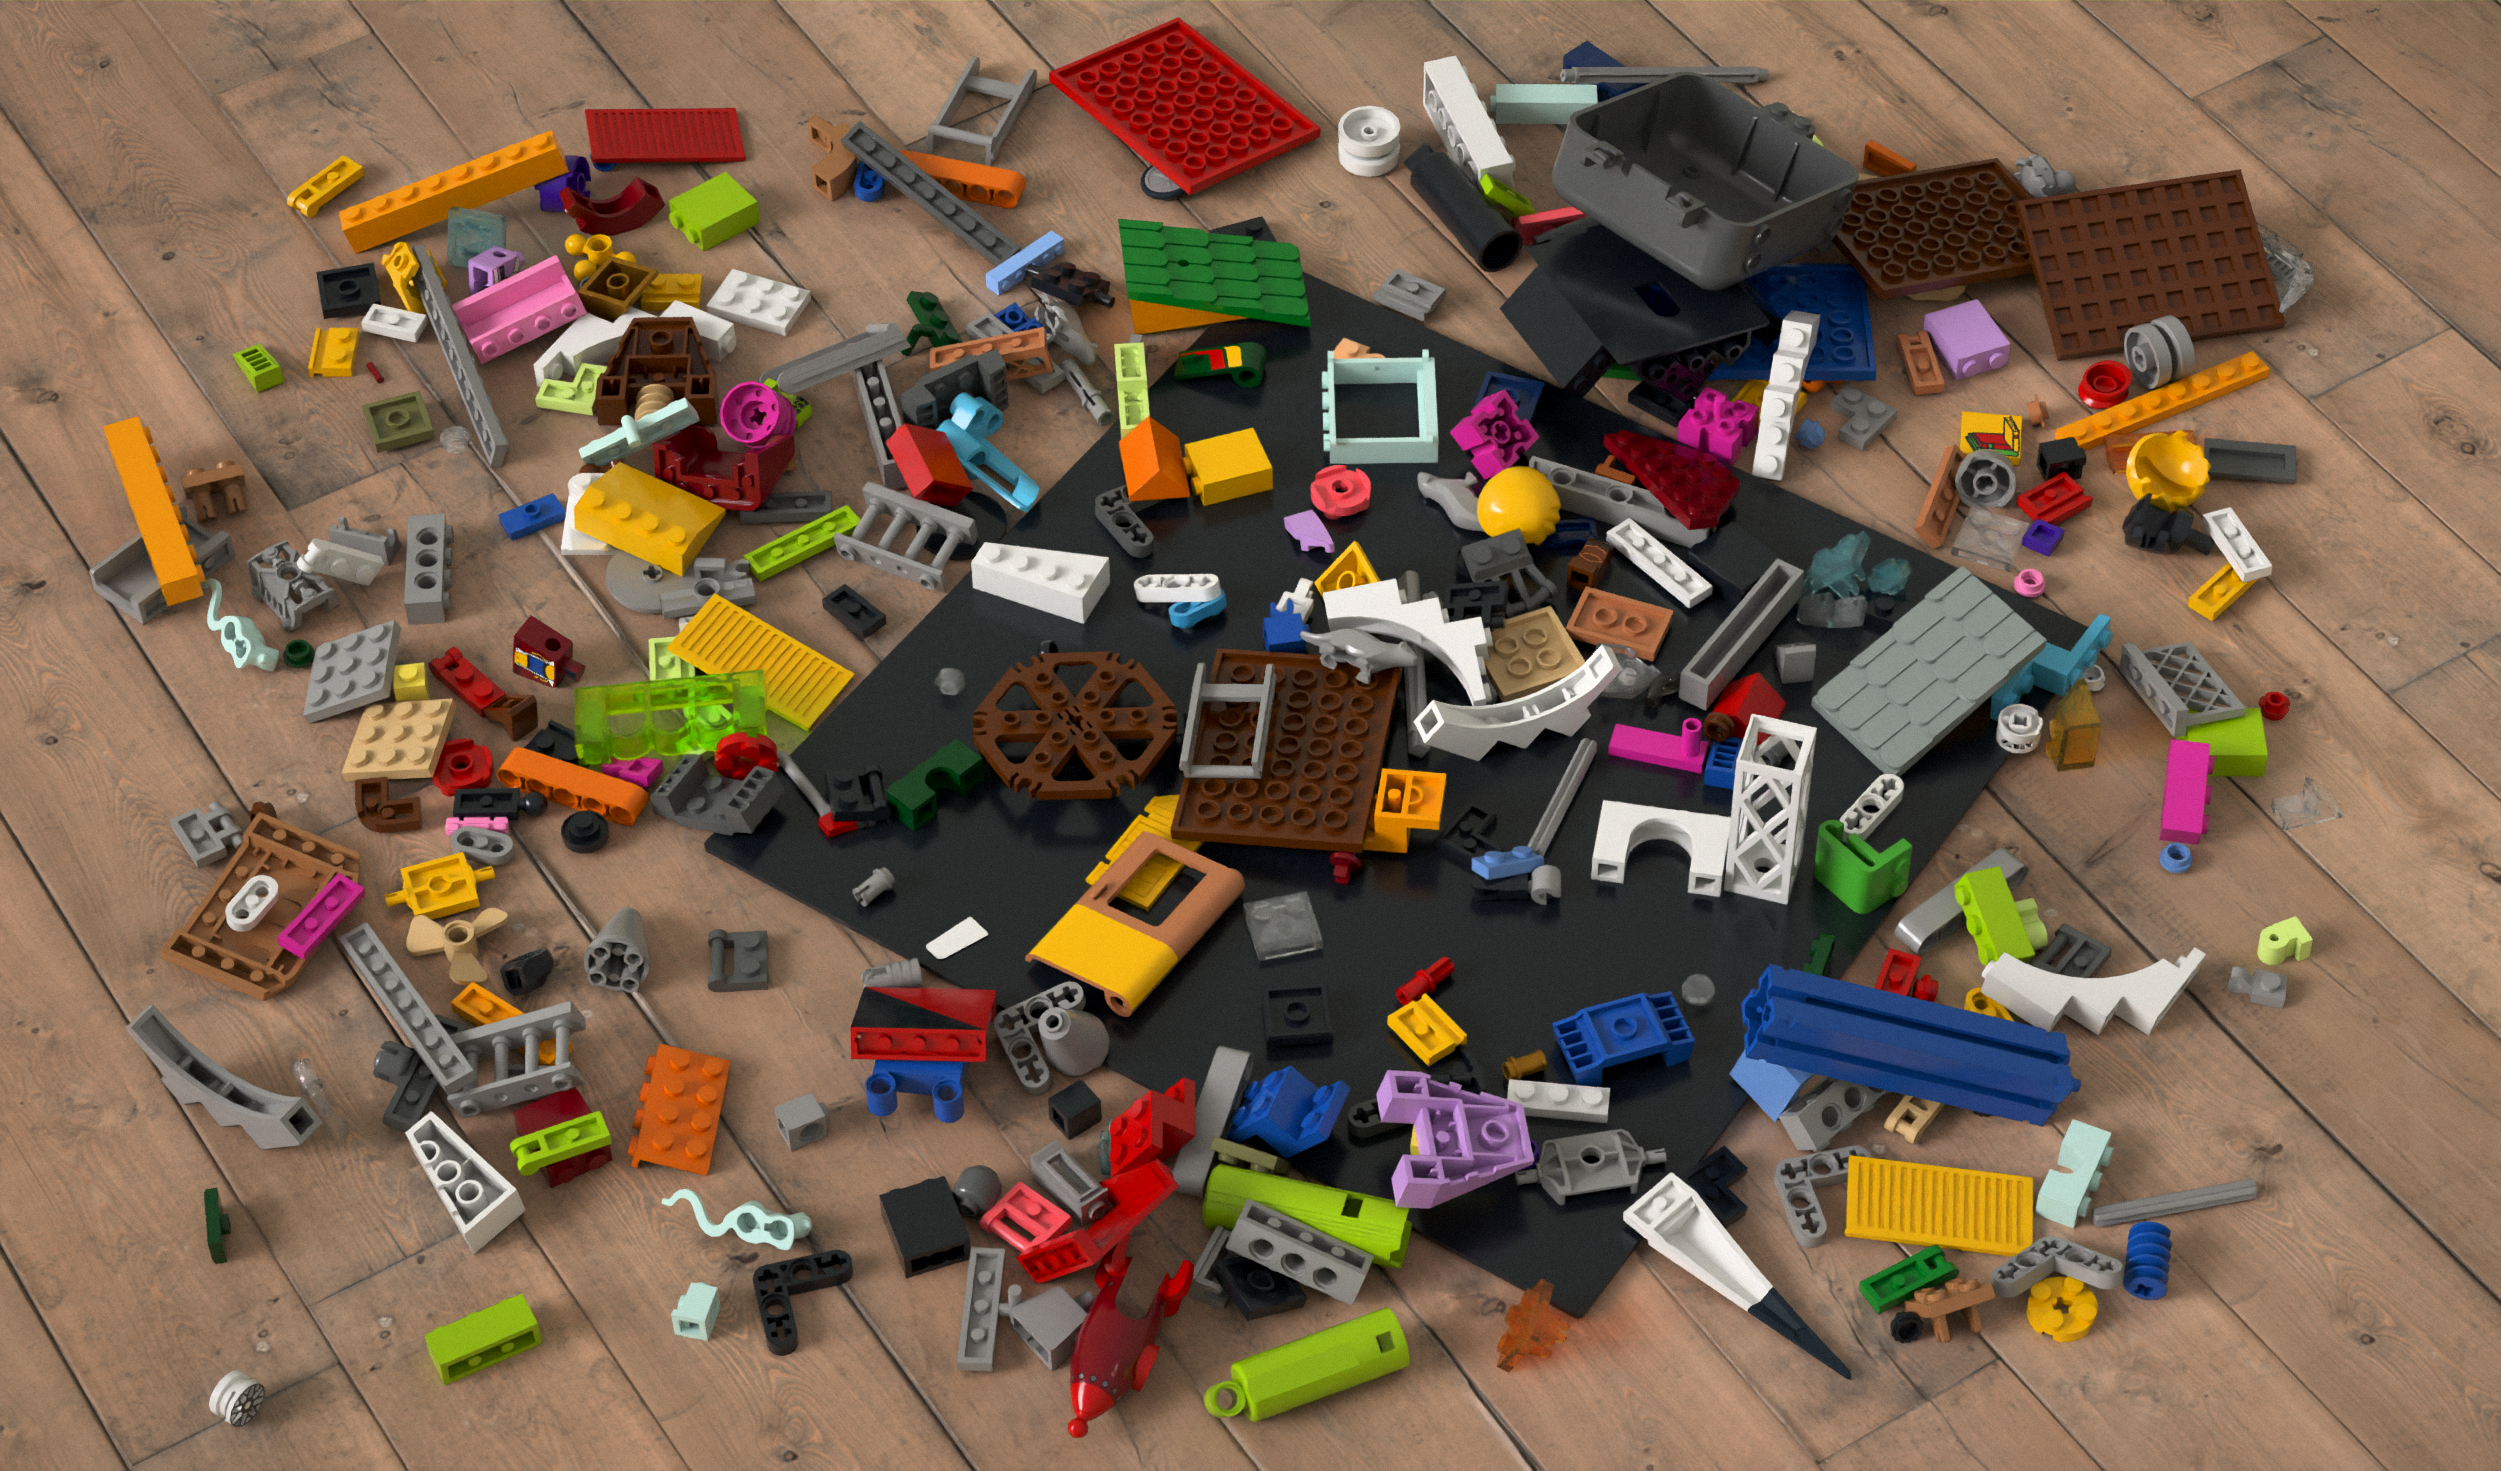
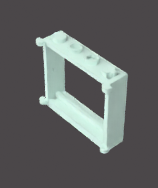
M1422 349V358L1334 359V351H1327L1328 372H1322V389H1328V392H1322L1323 410H1328V413H1323V431H1329V434H1323L1324 451H1330V464L1438 463L1439 441L1434 357H1429V350ZM1417 383L1419 437L1336 438L1334 384Z

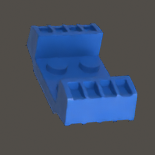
M1671 991L1652 995L1643 992L1581 1009L1573 1016L1552 1023L1555 1038L1577 1084L1580 1086L1595 1087L1602 1085L1603 1068L1661 1053L1667 1067L1690 1059L1696 1043Z

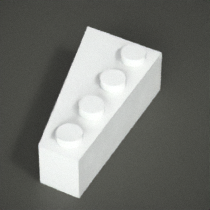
M984 542L971 562L973 588L1082 624L1085 623L1110 584L1109 557Z
M432 1111L405 1132L416 1157L473 1255L526 1211L517 1189Z

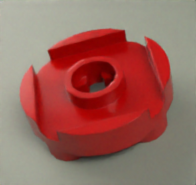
M737 732L725 736L717 744L715 768L726 778L743 781L755 766L775 771V773L778 770L777 746L765 735L757 733V738L747 737V732Z
M461 738L444 743L431 779L435 786L441 789L442 794L448 797L455 796L456 789H485L491 784V776L494 772L492 754L487 746L482 744V747L476 745L472 739ZM464 763L466 768L458 769V764Z

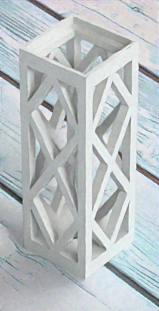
M1756 714L1751 715L1736 760L1724 882L1725 891L1788 904L1803 854L1817 728ZM1758 732L1771 734L1770 737L1757 746ZM1794 740L1803 741L1801 750ZM1779 741H1782L1796 762L1795 769L1787 770L1766 765L1761 756ZM1764 784H1767L1769 789L1751 803L1752 794ZM1792 784V793L1790 797L1785 788ZM1776 797L1783 810L1764 824L1756 811ZM1789 818L1788 825L1772 836L1770 832ZM1750 823L1755 831L1748 836V829ZM1786 839V845L1780 844ZM1765 866L1771 870L1767 873L1757 871L1756 868Z

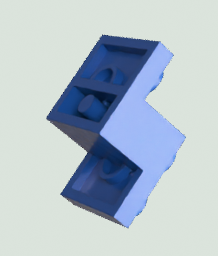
M1292 1066L1278 1072L1273 1071L1266 1078L1258 1082L1253 1081L1247 1086L1243 1093L1245 1099L1241 1107L1231 1118L1233 1124L1227 1137L1238 1144L1257 1134L1287 1159L1328 1139L1351 1088L1340 1080L1329 1086L1324 1085L1319 1089Z

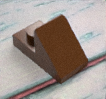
M506 694L483 709L488 721H501L513 742H516L538 727L537 700L534 695Z

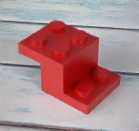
M1183 1077L1173 1087L1168 1088L1164 1094L1151 1089L1111 1122V1177L1156 1159L1163 1163L1196 1136L1195 1081Z

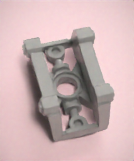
M284 540L247 560V566L253 586L251 588L253 597L258 599V601L263 600L281 619L282 628L290 633L302 626V612L305 613L318 605H321L328 612L338 607L339 601L334 590L325 584L321 576H317L314 571L306 573L297 566L296 562L300 558L299 553L296 549L293 550L289 546L287 540ZM280 551H282L284 558H279ZM265 561L267 564H273V569L262 568L259 564ZM291 573L294 579L286 580L283 579V576ZM291 591L298 595L301 594L303 602L297 605L290 598Z

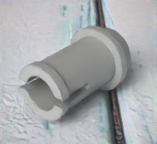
M885 867L875 869L870 878L853 889V895L858 902L863 899L860 904L865 907L883 891H890L892 884L895 883V879Z

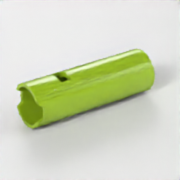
M1219 1164L1211 1172L1202 1209V1222L1207 1229L1215 1230L1217 1225L1224 1227L1225 1230L1232 1232L1248 1198L1374 1255L1373 1264L1400 1269L1403 1265L1412 1230V1223L1407 1220V1217L1413 1208L1396 1207L1395 1200L1223 1164Z

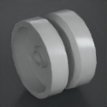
M2172 315L2163 316L2152 320L2150 324L2144 323L2129 328L2126 332L2124 350L2128 366L2134 378L2146 389H2154L2167 384L2169 381H2177L2188 377L2194 371L2195 353L2193 344L2185 326Z

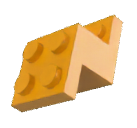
M1382 768L1378 794H1375L1363 850L1407 853L1411 828L1439 830L1447 782L1446 773Z

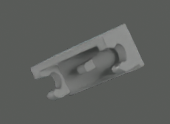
M341 516L338 517L339 528L337 525L332 524L328 530L332 543L381 556L386 566L390 565L401 547V541L398 539L396 529L388 528L389 537L350 528L347 519Z
M1217 1225L1194 1266L1189 1297L1224 1310L1230 1300V1296L1211 1271L1215 1262L1238 1257L1239 1255L1225 1248L1232 1232Z

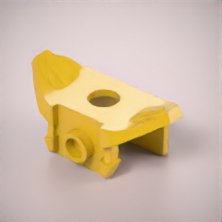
M398 242L394 245L390 256L383 254L381 263L386 267L394 282L393 286L401 296L407 311L425 314L427 311L413 280L420 265L408 243ZM426 247L428 255L432 256L434 260L435 272L437 276L441 277L442 288L444 289L448 283L429 248Z

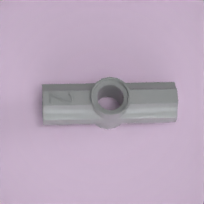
M703 578L695 582L693 588L661 593L659 597L663 618L669 619L697 614L714 593L736 606L755 604L756 597L752 578L719 583L712 578Z

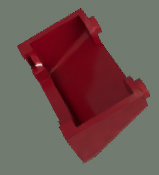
M690 425L653 443L655 478L722 508L754 511L764 505L795 455L794 435L776 434L768 440L766 447L760 450L737 453L718 451L716 436L712 430L704 426Z

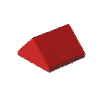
M1758 672L1728 683L1713 712H1720L1729 716L1735 725V732L1732 737L1744 739L1752 714L1780 719L1786 707V702ZM1758 732L1757 746L1770 737L1771 734Z

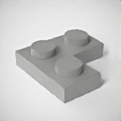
M1849 384L1831 400V409L1850 419L1839 429L1838 438L1861 451H1864L1897 418V409Z

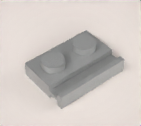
M1395 268L1381 284V289L1374 292V301L1425 322L1426 316L1431 314L1444 300L1446 289Z

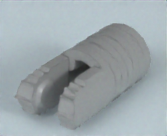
M918 958L872 967L871 969L868 968L862 971L860 976L861 981L864 983L863 989L864 987H923Z

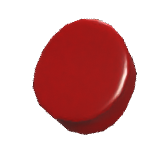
M2104 360L2093 364L2085 371L2083 380L2078 387L2082 402L2088 407L2095 409H2107L2122 403L2129 394L2128 388L2132 380L2131 372L2126 365L2117 361Z

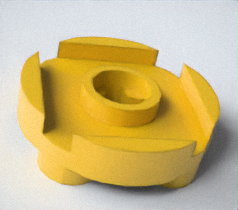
M2069 1276L2050 1277L2037 1282L2031 1287L2026 1307L2028 1321L2034 1330L2041 1335L2044 1331L2046 1334L2053 1336L2052 1340L2059 1342H2072L2085 1337L2095 1323L2098 1312V1303L2093 1292L2084 1285V1282ZM2057 1305H2065L2068 1307V1313L2063 1314L2060 1309L2055 1310L2054 1308Z

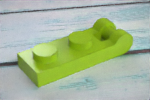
M599 1110L516 1138L511 1142L510 1149L513 1156L519 1159L517 1166L521 1175L530 1176L535 1174L541 1167L612 1144V1141ZM540 1148V1151L531 1153L532 1150Z

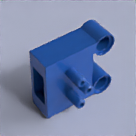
M875 1060L873 1074L865 1082L868 1109L876 1116H888L898 1106L897 1092L933 1095L936 1118L945 1123L956 1122L964 1114L963 1092L970 1062Z

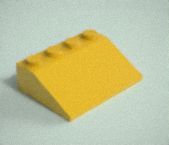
M621 462L617 463L593 482L574 506L576 530L683 577L726 514L725 508Z

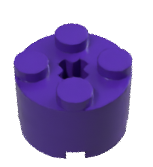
M565 155L569 172L534 185L535 190H539L541 211L565 212L559 193L566 186L590 198L591 191L586 190V181H591V173L585 157Z

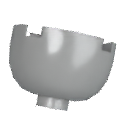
M1979 449L1968 454L1961 461L1955 476V486L1959 492L1958 496L1970 508L1979 511H1988V508H1995L1997 506L2001 508L2005 506L2012 498L2016 489V472L2010 459L2001 452L1992 449Z

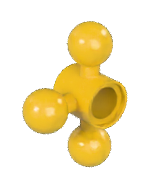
M572 234L565 241V249L570 255L578 257L584 253L588 254V260L579 261L573 270L574 276L579 282L586 277L592 276L609 256L637 264L635 256L628 251L614 254L612 240L606 235H594L586 240L581 234Z

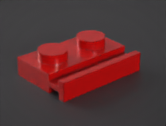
M2062 472L2019 495L2016 505L2032 520L2036 521L2038 518L2055 526L2091 507L2093 497L2090 495L2086 496L2083 493L2084 489L2068 474Z

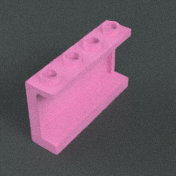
M557 255L451 305L481 365L587 314L577 291L573 288Z

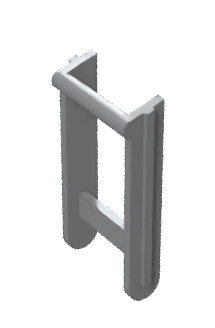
M972 56L936 120L929 125L928 136L925 139V145H928V153L933 154L940 140L944 137L986 147L985 165L991 166L1035 88L1037 70L1029 69L1020 85L979 77L980 58ZM969 90L1011 99L991 136L948 127Z
M871 323L866 326L863 333L763 372L759 377V383L763 384L770 378L777 381L778 388L783 393L794 394L911 346L897 324Z
M1198 663L1194 676L1179 769L1183 770L1185 778L1261 779L1277 680L1274 664L1266 665L1263 684H1206V664ZM1203 701L1261 702L1251 760L1252 766L1192 765Z

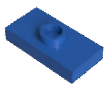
M554 493L499 514L498 517L500 524L513 541L565 520L566 511Z

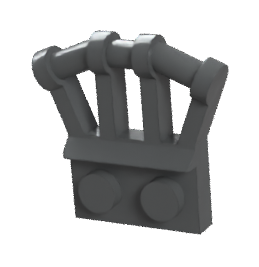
M1520 528L1463 546L1461 549L1473 583L1500 581V578L1511 577L1520 602L1510 604L1507 600L1506 612L1494 613V617L1504 616L1506 620L1522 613L1535 611L1548 598L1552 599L1559 593L1557 587L1550 580L1546 579L1533 564L1532 556L1529 554ZM1525 571L1540 588L1531 597L1528 595L1520 572ZM1474 614V618L1481 616V614Z

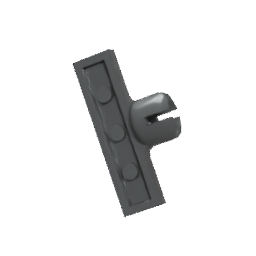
M437 1014L435 1015L448 1035L467 1030V1025ZM385 1041L380 1047L385 1051H379L376 1055L373 1075L376 1078L396 1084L398 1088L383 1115V1124L406 1132L423 1118L440 1083L415 1048H410L393 1041Z

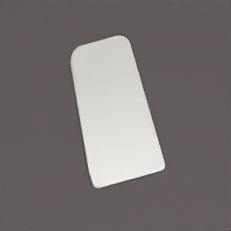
M968 917L929 942L926 948L937 959H944L986 937L988 932L972 917Z

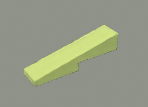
M1144 342L1114 344L1121 440L1146 417L1150 416Z

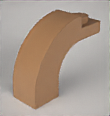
M815 114L807 119L809 139L829 155L811 167L813 189L833 202L853 186L859 158L847 150L840 141L851 130L849 126L842 122L834 127L829 121H825Z

